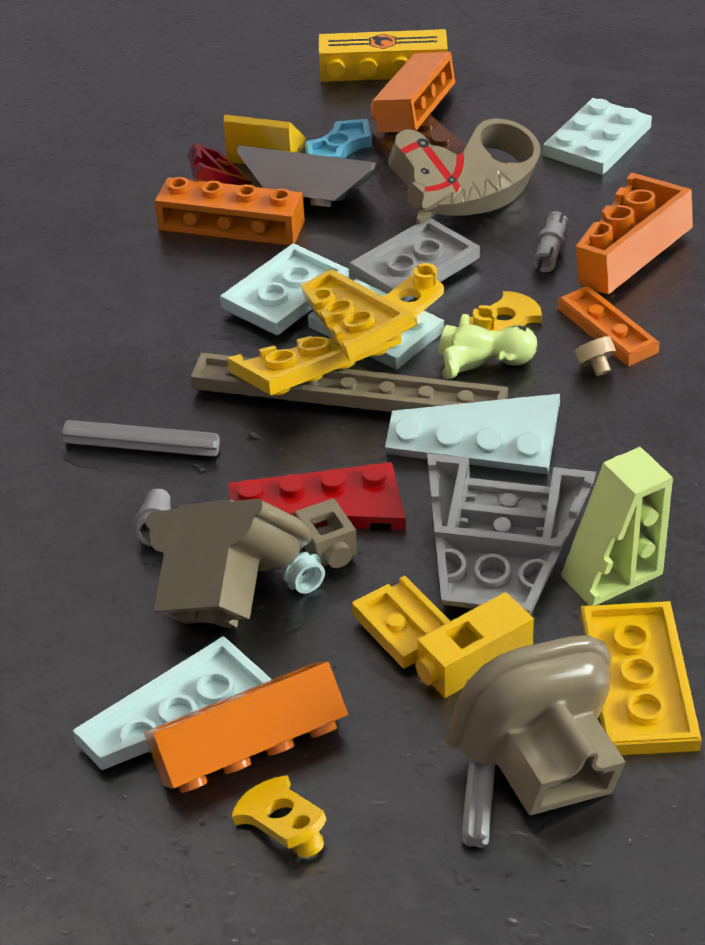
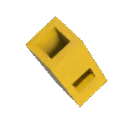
M504 592L417 639L418 660L415 663L417 673L426 685H432L444 698H447L463 689L466 682L483 665L497 656L520 647L533 645L534 618L510 595Z

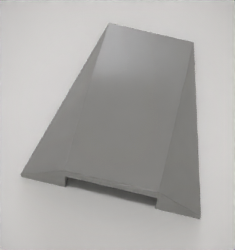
M427 453L441 604L475 609L506 592L531 615L594 483L596 472L554 467L550 487L470 478L469 458Z

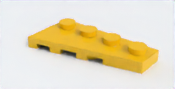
M333 269L300 285L304 299L349 361L384 342L396 340L403 332L415 326L411 311Z
M312 336L297 339V347L277 350L273 345L259 349L260 357L243 361V357L239 354L227 357L230 373L269 395H281L287 393L291 387L303 382L317 381L323 377V374L333 370L350 368L355 365L356 361L363 358L382 355L387 352V349L401 344L402 339L400 336L396 340L384 342L349 361L333 337L327 339L325 337Z

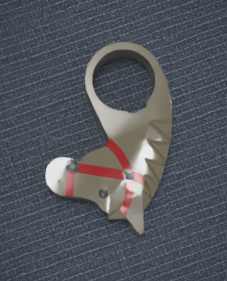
M495 118L485 120L476 127L461 154H455L443 147L431 145L423 134L415 130L406 129L400 131L396 135L388 158V165L406 184L408 188L406 202L418 209L416 223L422 224L437 214L452 216L473 215L493 211L513 202L523 193L528 184L541 150L537 138L526 127L511 120ZM486 148L502 150L513 156L519 163L507 162L506 164L499 162L491 157Z

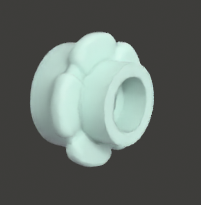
M308 552L299 553L294 561L284 569L283 579L287 582V586L291 590L296 589L303 594L316 590L325 577V570L321 565L320 557L314 553L311 555Z

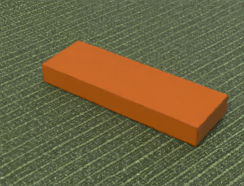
M588 285L558 298L557 309L592 338L598 339L610 336L616 349L614 356L628 367L659 353V341Z

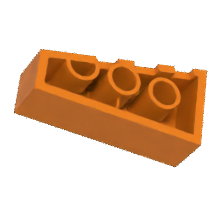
M631 172L627 177L626 187H620L615 193L614 203L611 206L606 205L602 210V219L599 222H593L576 245L578 285H588L596 292L610 294L693 227L692 189Z

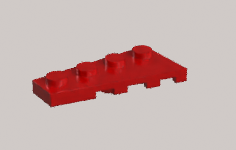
M392 462L227 483L229 499L234 501L261 499L295 516V511L334 498L347 518L352 522L354 528L370 529L371 523L391 524V530H406V517ZM325 520L313 525L315 527L327 526L328 522Z

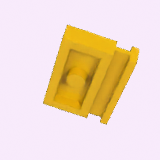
M404 575L399 578L400 583L392 587L387 584L352 602V615L403 669L416 663L418 660L417 639L450 622Z

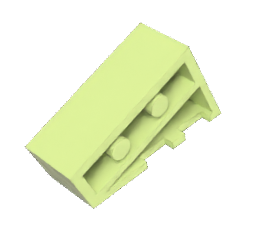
M641 447L615 456L603 463L561 573L564 580L589 606L598 605L663 574L673 477Z

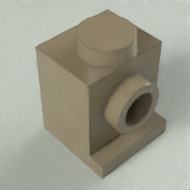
M334 498L295 511V517L306 523L312 534L311 541L304 548L310 555L313 553L318 555L323 567L327 565L333 568L343 567L351 560L352 556L357 555L356 529ZM325 520L328 522L327 526L316 529L313 525Z

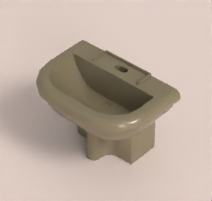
M226 499L179 505L178 509L151 512L145 521L146 527L150 529L151 546L156 551L164 554L154 612L183 624L211 623L227 629H237L239 620L250 619L257 572L278 570L291 564L298 556L300 549L304 548L312 539L309 526L297 517L261 499L242 501Z
M589 635L569 636L520 647L497 656L483 665L466 682L457 699L445 736V742L450 747L459 748L466 757L474 762L483 765H498L529 816L612 794L626 761L598 721L609 694L611 673L609 671L611 654L606 644L602 640Z

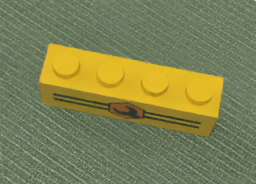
M446 29L319 34L320 82L392 79L413 54L448 52Z

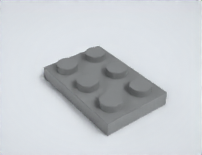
M430 218L422 224H415L351 261L350 274L360 281L388 294L413 274V268H417V265L421 263H430L436 266L437 280L439 282L443 281L479 259L480 246ZM406 296L401 298L400 300L408 302L414 297Z

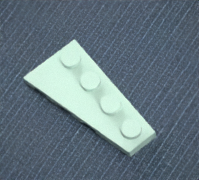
M560 394L392 411L385 444L386 454L427 459V453L469 458V465L548 474L560 405Z
M223 636L73 730L74 740L97 766L104 770L149 752L150 749L143 732L272 679Z

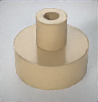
M607 336L581 345L574 350L579 366L583 367L592 364L596 376H600L611 371L607 358L614 355L616 349L611 337Z

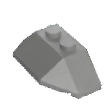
M238 146L237 148L238 155L263 188H283L289 191L303 192V197L311 198L310 204L331 207L332 201H343L380 171L381 163L248 146Z

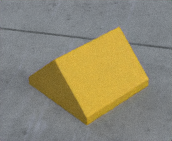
M224 115L226 155L232 163L245 164L237 153L238 146L301 153L305 145L306 137L290 122Z

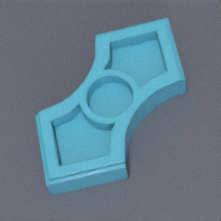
M368 119L335 121L334 128L327 135L306 141L305 154L346 158L357 150L372 147Z

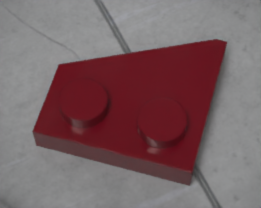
M193 143L188 153L192 175L195 179L206 182L218 181L233 185L252 184V181L221 151Z

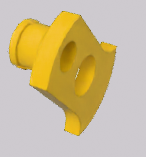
M421 263L417 265V268H413V274L383 297L411 311L415 326H417V316L444 294V286L437 280L436 266L430 263ZM406 296L418 298L414 302H404L400 299Z
M502 291V299L491 306H479L478 310L475 308L473 316L469 318V324L480 326L490 331H499L514 325L524 326L529 323H541L542 312L540 306L532 298L517 292ZM506 314L512 316L513 318L510 320L502 321L498 320L497 316Z
M288 775L266 780L251 788L240 798L232 813L235 826L240 824L254 825L287 848H292L294 854L297 853L299 857L313 856L323 848L324 841L319 831L327 820L325 813L322 809L289 789L291 783ZM280 808H292V811L284 817H269Z

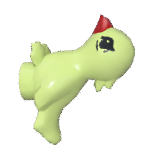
M462 314L459 327L446 325L440 338L439 355L444 357L445 363L442 377L444 379H452L458 373L477 368L491 358H496L507 365L518 366L525 364L533 358L537 351V338L533 331L525 326L514 325L499 331H490L483 327L469 324V315Z

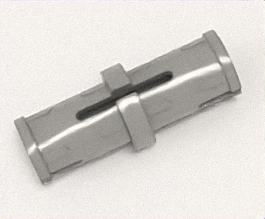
M554 211L547 214L544 227L536 237L537 250L533 257V265L537 268L541 260L542 263L539 269L541 272H550L555 268L557 256L564 248V232L568 225V219L564 215L561 222H559L561 212Z

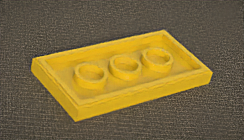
M671 602L581 606L580 620L583 635H589L602 640L611 654L609 669L611 673L610 689L598 721L621 755L700 751L702 739Z

